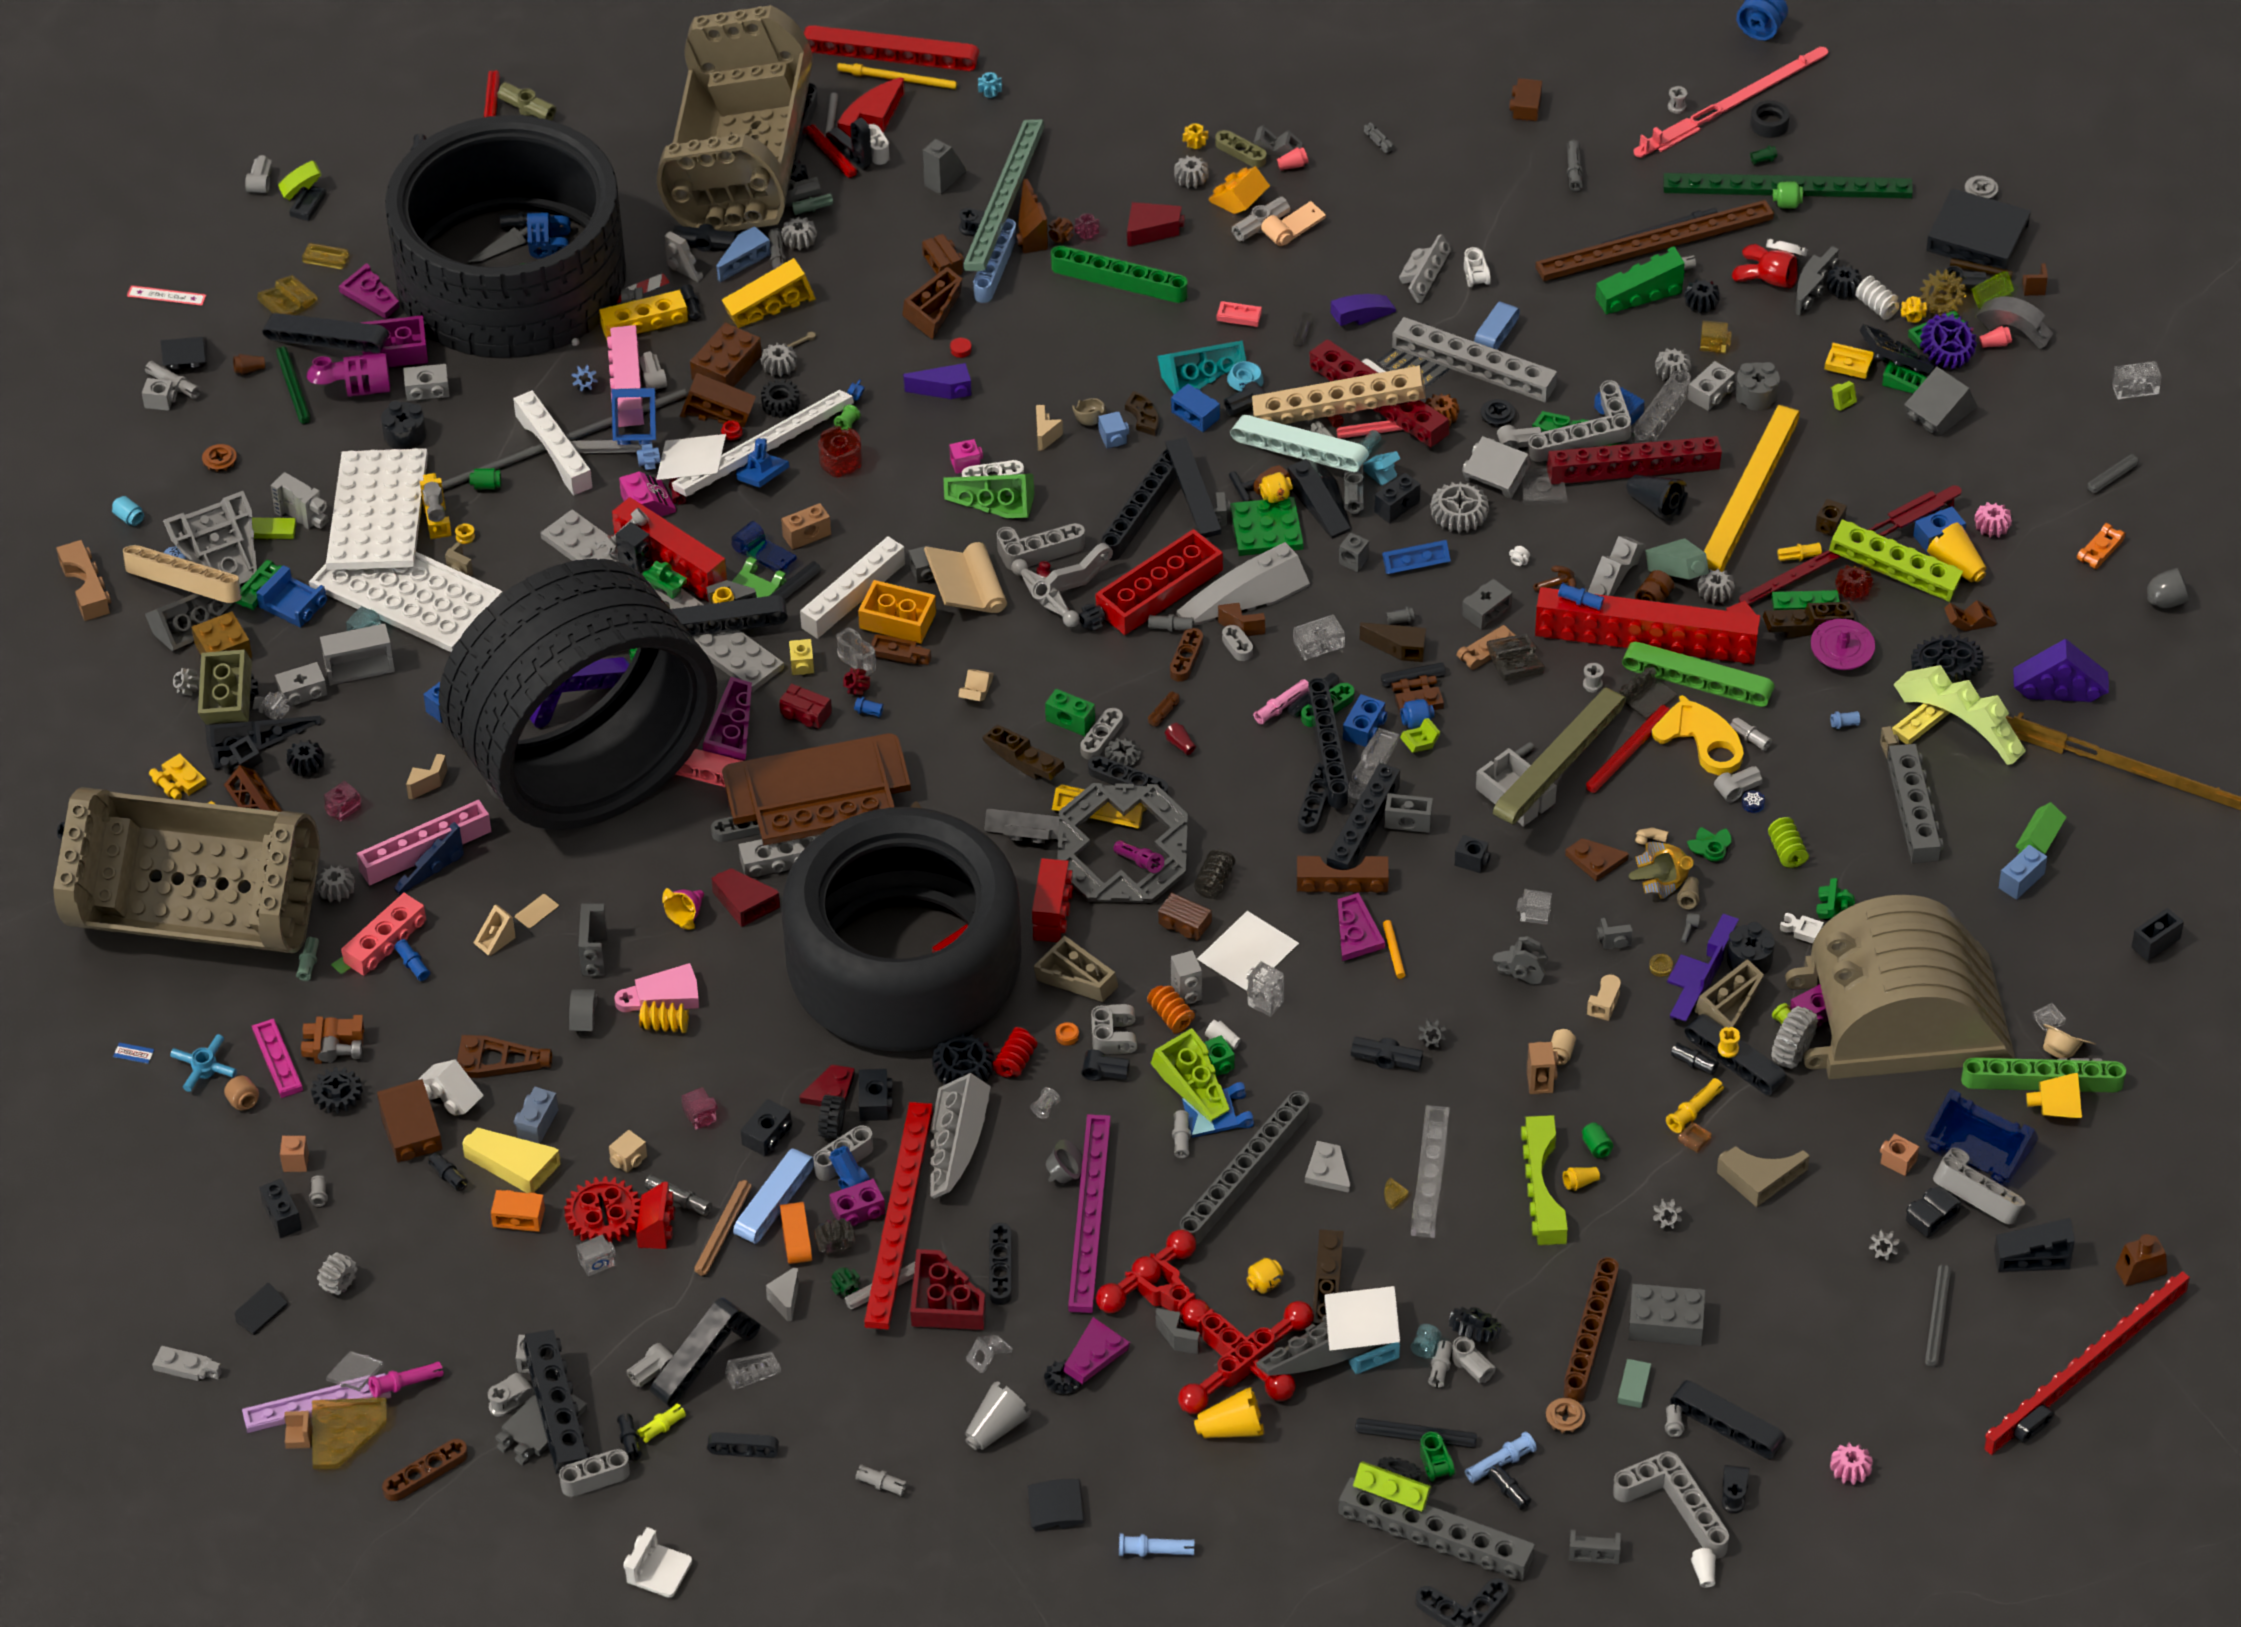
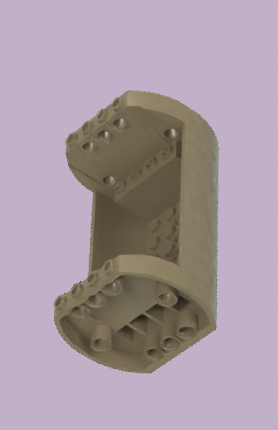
M772 5L694 17L688 31L685 46V59L689 71L673 143L667 145L663 150L657 173L659 194L669 213L682 226L698 228L701 224H710L716 230L737 231L750 229L754 226L758 228L777 225L784 211L812 71L813 57L811 48L803 31L796 22Z
M78 788L69 799L53 887L57 913L61 921L70 927L296 953L301 949L306 939L320 858V840L317 825L314 819L306 813L276 812L115 793L94 788ZM160 871L162 879L156 883L152 882V874ZM177 874L184 875V882L180 885H174L173 879ZM199 877H206V885L202 888L196 887V880ZM223 879L228 880L229 885L227 889L218 890L217 885L219 881ZM244 882L251 884V888L247 893L240 892V885Z

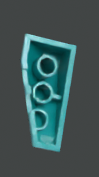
M1243 340L1157 356L1161 377L1173 394H1176L1187 384L1200 390L1203 386L1215 381L1216 378L1228 373L1236 363L1246 361Z

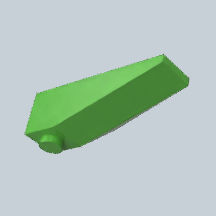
M1033 474L943 478L945 500L980 509L981 511L993 513L1004 518L1029 517L1034 499Z

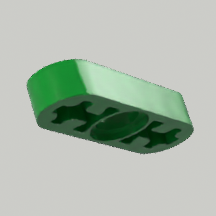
M1340 683L1329 690L1334 714L1354 700V687L1349 683ZM1308 704L1301 711V721L1305 726L1313 727Z

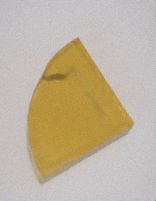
M1390 1178L1385 1185L1384 1198L1387 1205L1393 1209L1408 1196V1190Z

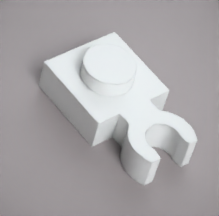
M1785 913V922L1780 923V930L1783 932H1794V938L1813 944L1824 922L1803 915L1798 920L1794 915Z

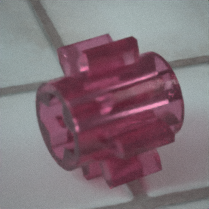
M1089 213L1082 214L1079 219L1075 218V233H1079L1080 237L1084 239L1094 237L1095 234H1099V219H1095L1093 214Z

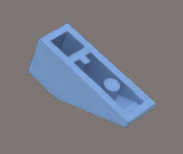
M755 226L739 234L718 262L717 276L719 282L771 255L770 240Z

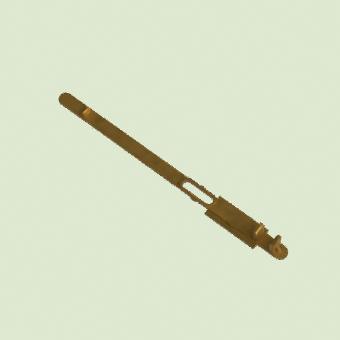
M2022 712L2017 717L2014 716V718L2005 717L2020 740L2060 754L2065 749L2079 756H2085L2241 810V796L2220 790L2219 787L2214 788L2107 751L2086 741L2070 736L2067 737L2065 733L2023 719L2024 713ZM2066 741L2094 749L2098 754L2094 755L2068 746Z

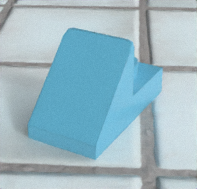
M1397 451L1376 455L1363 463V471L1380 485H1384L1397 477L1394 462L1401 458Z

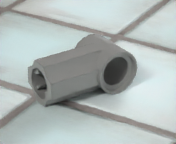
M259 156L257 159H254L251 173H248L246 176L245 187L247 192L268 193L272 160L266 156Z
M652 352L644 353L639 358L644 387L655 388V390L667 388L665 372L660 367L657 354Z
M1511 425L1502 426L1497 431L1499 443L1517 450L1519 447H1528L1529 438L1534 434L1541 433L1540 427L1515 429Z
M1752 766L1733 775L1727 772L1721 774L1715 780L1714 786L1727 802H1734L1741 797L1743 792L1761 785L1763 779L1759 769L1756 766Z
M1460 1336L1454 1340L1452 1351L1453 1363L1457 1367L1464 1368L1479 1383H1485L1490 1380L1496 1368L1475 1348L1474 1341L1466 1336Z
M656 1343L649 1348L642 1360L626 1370L627 1376L635 1387L641 1388L660 1374L674 1355L662 1343Z

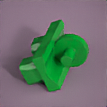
M656 561L648 571L642 573L653 588H661L672 599L681 593V588L687 583V578L673 571L671 564L667 562L661 564Z
M1831 878L1829 886L1819 887L1820 901H1828V903L1817 904L1816 911L1819 919H1832L1841 910L1843 911L1855 904L1854 895L1849 893L1847 889L1842 891L1838 887L1837 878Z

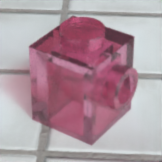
M345 780L324 794V808L330 816L336 817L340 822L361 808L359 792Z
M703 1087L681 1096L683 1111L695 1130L716 1121V1110H718L716 1101L713 1097L709 1098Z

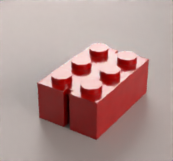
M1041 858L1032 908L1033 940L1059 942L1062 934H1066L1067 920L1064 919H1066V916H1069L1070 902L1068 901L1073 896V885H1069L1072 884L1073 870H1069V861Z

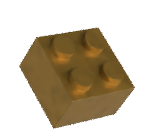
M232 611L192 626L194 643L200 654L245 650L248 656L252 658L249 638Z

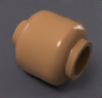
M236 1076L225 1086V1097L237 1110L252 1108L259 1098L258 1088L247 1076Z

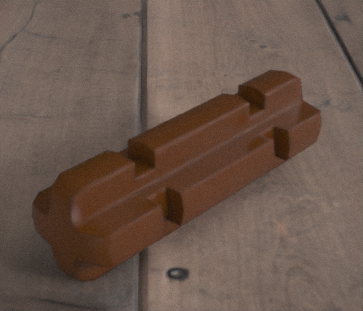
M1173 691L1169 692L1166 698L1155 708V712L1148 716V723L1154 727L1158 726L1174 708L1173 706H1176L1180 701L1179 694Z

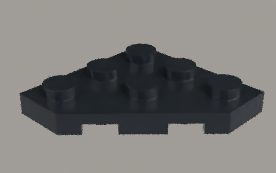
M1864 323L1862 324L1860 332L1868 343L1869 348L1872 349L1874 356L1885 360V358L1891 359L1893 363L1902 367L1908 365L1918 373H1923L1924 371L1931 374L1934 365L1926 356L1920 355L1918 357V354L1912 351L1911 347L1899 340H1896V343H1894V340L1883 330Z

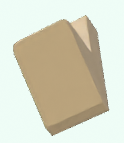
M1036 405L1038 451H1043L1062 436L1063 421L1050 420L1049 413L1045 414V405Z

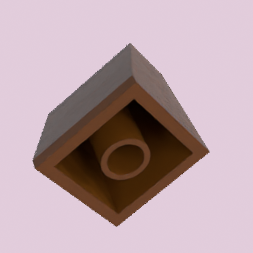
M423 1079L377 1092L382 1123L397 1163L442 1150L441 1136Z

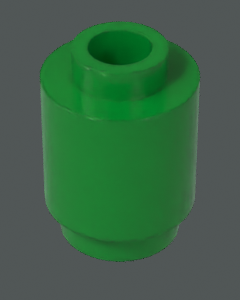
M474 468V473H470V486H474V490H495L496 487H501V471L495 470V468Z
M1597 1123L1586 1125L1582 1130V1139L1595 1158L1607 1157L1614 1146L1608 1134Z

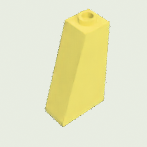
M476 1128L471 1134H468L462 1143L465 1158L526 1193H534L561 1164L559 1150L554 1147L481 1128Z

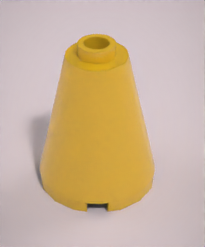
M1957 522L1946 527L1942 531L1944 535L1940 538L1936 536L1930 543L1927 552L1939 561L1948 565H1954L1962 570V577L1969 582H1979L1985 577L1987 567L1963 526Z
M1252 1387L1246 1388L1199 1413L1198 1419L1194 1420L1197 1434H1202L1204 1438L1264 1435L1263 1424L1259 1423L1261 1414L1254 1391L1252 1392Z

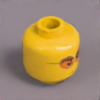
M1281 472L1263 477L1262 483L1259 484L1262 498L1270 503L1287 499L1290 494L1289 490L1293 489L1290 478H1285Z

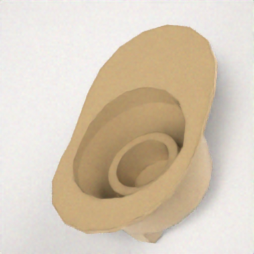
M2043 1025L2047 1028L2043 1049L2057 1058L2073 1056L2083 1042L2096 1045L2095 1043L2072 1037L2052 1026Z

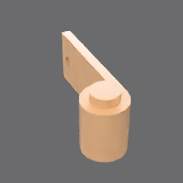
M1310 201L1283 220H1280L1275 215L1267 217L1262 223L1261 230L1276 245L1283 246L1325 219L1326 214Z

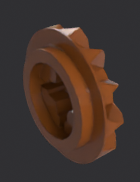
M226 444L213 445L204 451L202 455L203 464L209 470L215 469L218 472L220 469H224L226 471L227 467H233L234 462L237 461L236 451ZM217 455L223 460L219 461L218 459H216Z

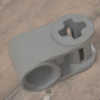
M521 1373L512 1374L489 1389L490 1413L497 1417L507 1415L517 1407L524 1405L535 1394L534 1388Z

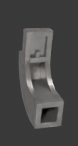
M1993 298L1985 302L1976 315L1989 330L2000 325H2010L2020 329L2039 349L2045 347L2053 335V332L2042 321L2045 315L2032 304L2018 298Z

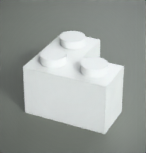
M456 1059L432 1065L419 1078L423 1079L429 1100L441 1098L445 1103L446 1110L454 1116L465 1114L484 1096Z

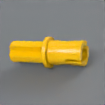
M1820 543L1797 544L1795 547L1777 550L1778 560L1780 561L1794 559L1802 561L1803 558L1816 557L1822 554Z

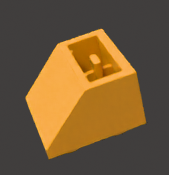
M1256 166L1250 169L1246 167L1237 174L1233 172L1225 178L1226 182L1217 186L1213 190L1214 194L1208 200L1236 214L1246 210L1270 185Z

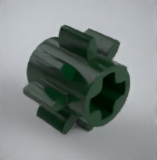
M845 1267L839 1268L832 1274V1280H830L832 1283L831 1289L836 1296L841 1293L843 1297H846L859 1290L861 1283L858 1279L860 1276L855 1269L850 1271Z

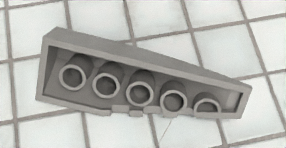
M1284 542L1248 560L1210 584L1177 610V615L1179 617H1194V626L1215 621L1216 617H1218V605L1240 603L1241 610L1246 609L1248 612L1255 610L1256 606L1274 605L1310 587V582L1298 555Z
M972 1073L938 1089L931 1123V1132L934 1134V1139L931 1141V1148L934 1150V1156L931 1157V1165L934 1167V1171L931 1173V1197L933 1199L950 1192L960 1179L973 1155L985 1121L991 1087Z

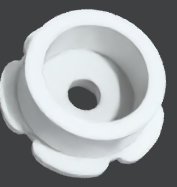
M1516 546L1514 550L1509 552L1513 564L1517 566L1527 565L1530 553L1526 548Z

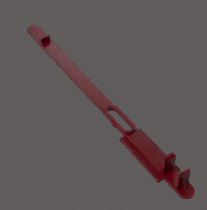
M1954 485L1937 494L1930 491L1888 513L1889 519L1875 524L1874 527L1868 530L1876 531L1887 524H1894L1895 526L1878 534L1884 537L1895 531L1898 527L1901 529L1930 513H1937L1941 507L1945 506V503L1949 507L1954 508L1955 498L1961 495L1962 490L1959 486ZM1827 550L1741 595L1739 602L1746 601L1750 605L1768 595L1772 596V592L1797 581L1842 556Z

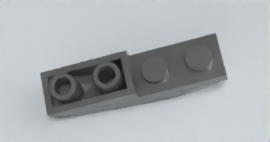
M1831 246L1821 258L1813 255L1803 268L1797 288V315L1800 316L1806 309L1808 310L1813 301L1823 294V282L1826 280L1829 271L1839 265V249Z

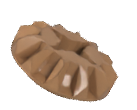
M1570 1398L1554 1400L1546 1410L1547 1423L1551 1424L1553 1430L1559 1429L1562 1433L1570 1430L1573 1433L1576 1428H1581L1582 1423L1585 1421L1584 1408L1579 1402ZM1565 1410H1568L1569 1417L1566 1421H1563L1562 1416Z

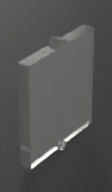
M350 1351L326 1376V1380L338 1384L342 1388L348 1387L360 1391L369 1382V1377L374 1376L384 1365L382 1361L370 1358L369 1355L364 1356Z

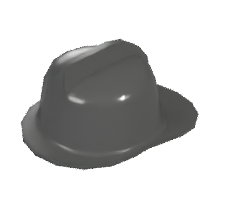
M1060 1139L1045 1162L1046 1168L1050 1173L1048 1179L1050 1182L1057 1180L1064 1184L1073 1179H1078L1081 1175L1083 1157L1078 1148L1070 1141Z

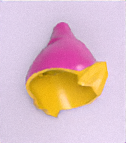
M666 888L663 892L662 903H664L667 917L676 925H680V928L687 930L695 929L693 921L700 913L704 892L702 890L691 891L686 889L672 892Z

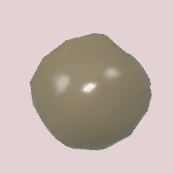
M1089 398L1084 401L1079 400L1077 407L1072 406L1077 421L1085 426L1098 424L1099 416L1106 415L1107 411L1105 404L1097 398Z

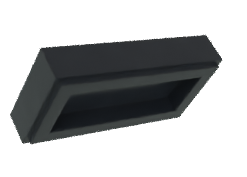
M311 186L309 189L305 187L290 209V216L309 221L324 199L326 189Z

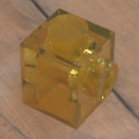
M1703 321L1700 351L1725 353L1726 344L1731 343V332L1727 331L1728 323Z

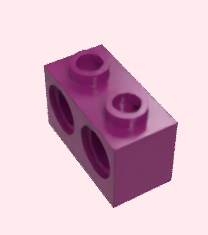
M874 1179L829 1194L830 1209L841 1229L853 1227L858 1223L875 1219L885 1214L884 1198Z

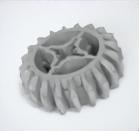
M1460 481L1459 484L1451 482L1450 486L1444 484L1442 489L1438 488L1436 494H1433L1430 509L1432 518L1435 519L1437 525L1441 524L1442 529L1449 528L1450 532L1457 530L1458 533L1461 530H1465L1468 533L1470 528L1476 530L1477 526H1482L1488 517L1489 505L1487 496L1484 495L1483 490H1478L1477 485L1471 487L1470 483L1465 485Z
M1800 1006L1793 1008L1788 1013L1774 1040L1771 1053L1773 1061L1790 1069L1796 1067L1799 1061H1802L1804 1053L1809 1049L1816 1034L1817 1014Z

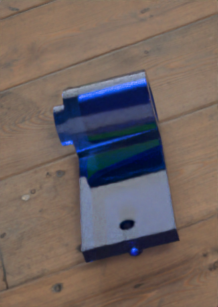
M754 521L748 523L732 536L731 544L735 551L756 559L757 562L776 572L783 571L797 559L796 555L767 540L762 527Z

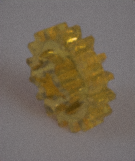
M1947 269L1944 270L1943 274L1936 270V276L1928 274L1930 280H1923V284L1926 287L1920 288V291L1925 293L1920 296L1921 301H1926L1927 308L1930 307L1932 314L1936 310H1938L1939 316L1942 315L1943 311L1950 313L1951 309L1957 312L1956 305H1963L1964 303L1961 298H1966V293L1961 292L1966 289L1965 284H1961L1962 278L1955 279L1956 273L1952 272L1949 275ZM1931 286H1933V287H1934V291H1933V293L1930 294L1931 296L1929 297L1930 288H1931ZM1955 289H1957V295L1955 299H1953V292H1955ZM1940 290L1946 291L1947 294H1946V295L1940 294L1939 291H1940Z

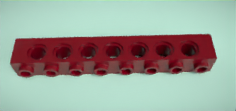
M1328 339L1309 352L1310 367L1315 372L1326 377L1330 382L1378 373ZM1421 400L1373 409L1375 412L1386 417L1390 422L1395 421L1405 432H1409L1419 441L1424 442L1430 447L1449 435V419Z
M1718 436L1556 450L1548 452L1547 473L1552 485L1630 478L1634 475L1652 476L1719 470L1722 450Z

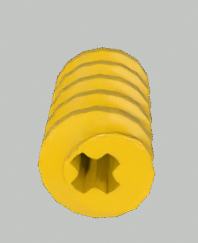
M646 1000L643 1001L639 1015L640 1028L644 1025L645 1030H649L653 1025V1029L658 1031L662 1025L663 1031H668L671 1026L673 1032H677L679 1027L682 1033L687 1032L689 1009L684 1010L683 1003L680 1004L677 1010L674 1003H671L669 1009H666L665 1002H662L660 1008H657L656 1001L652 1002L651 1007H648Z

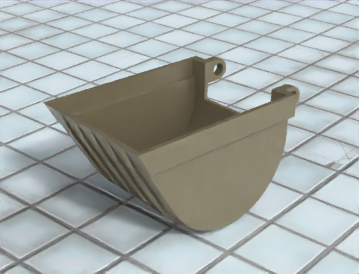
M1890 895L1866 900L1843 910L1830 919L1819 931L1813 942L1811 956H1805L1804 967L1791 969L1785 975L1787 986L1790 989L1814 988L1817 986V979L1819 977L1832 1033L1831 1046L1811 1048L1804 1053L1803 1058L1805 1066L1809 1069L1826 1068L1829 1079L1963 1067L1964 1062L1969 1058L2016 1059L1988 952L1979 941L1974 939L1948 907L1933 899L1915 895Z

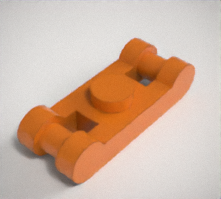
M2105 523L2101 531L2090 543L2079 551L2077 560L2081 562L2086 561L2090 564V567L2097 569L2123 542L2126 533L2122 530L2117 531L2113 529L2112 525Z

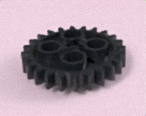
M1949 634L1947 638L1940 635L1939 639H1936L1932 636L1931 641L1923 640V645L1917 644V649H1913V654H1911L1912 669L1918 670L1941 665L1952 683H1955V681L1962 682L1964 678L1972 680V675L1977 676L1978 671H1982V666L1984 665L1983 650H1980V645H1975V641L1969 642L1968 637L1960 639V635L1952 638V635Z

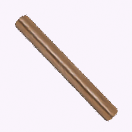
M747 1180L738 1183L694 1268V1271L699 1276L708 1274L752 1188V1185Z

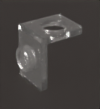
M999 1336L978 1337L966 1360L980 1373H984L994 1354L1011 1353L1013 1349ZM978 1350H982L985 1355L982 1364H979L975 1359V1354Z

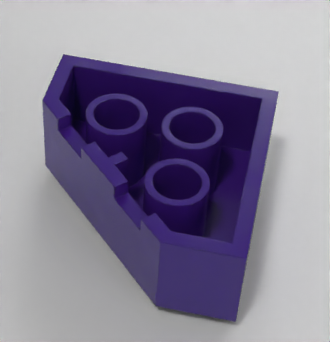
M2067 639L2060 641L2013 668L2014 688L2028 699L2092 702L2109 693L2108 672Z

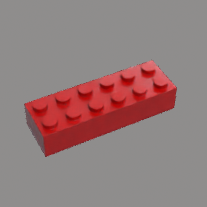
M629 497L612 511L614 534H616L632 519L631 513L636 508L641 509L649 521L643 527L640 525L636 526L650 534L653 564L656 561L661 564L664 562L671 564L673 571L687 578V583L683 587L693 591L699 598L709 602L706 587L727 580L724 557L633 498Z
M1193 529L1095 593L1096 606L1100 605L1105 613L1106 620L1122 634L1126 635L1149 620V615L1155 616L1223 571V552Z

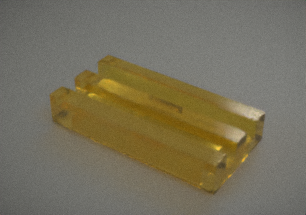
M309 243L302 256V260L304 263L342 269L343 263L346 262V258L349 256V252L346 249Z

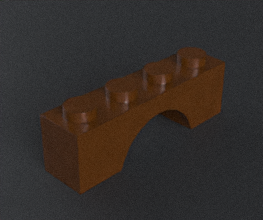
M1297 856V892H1388V856H1365L1360 865L1349 870L1333 869L1327 866L1320 856Z

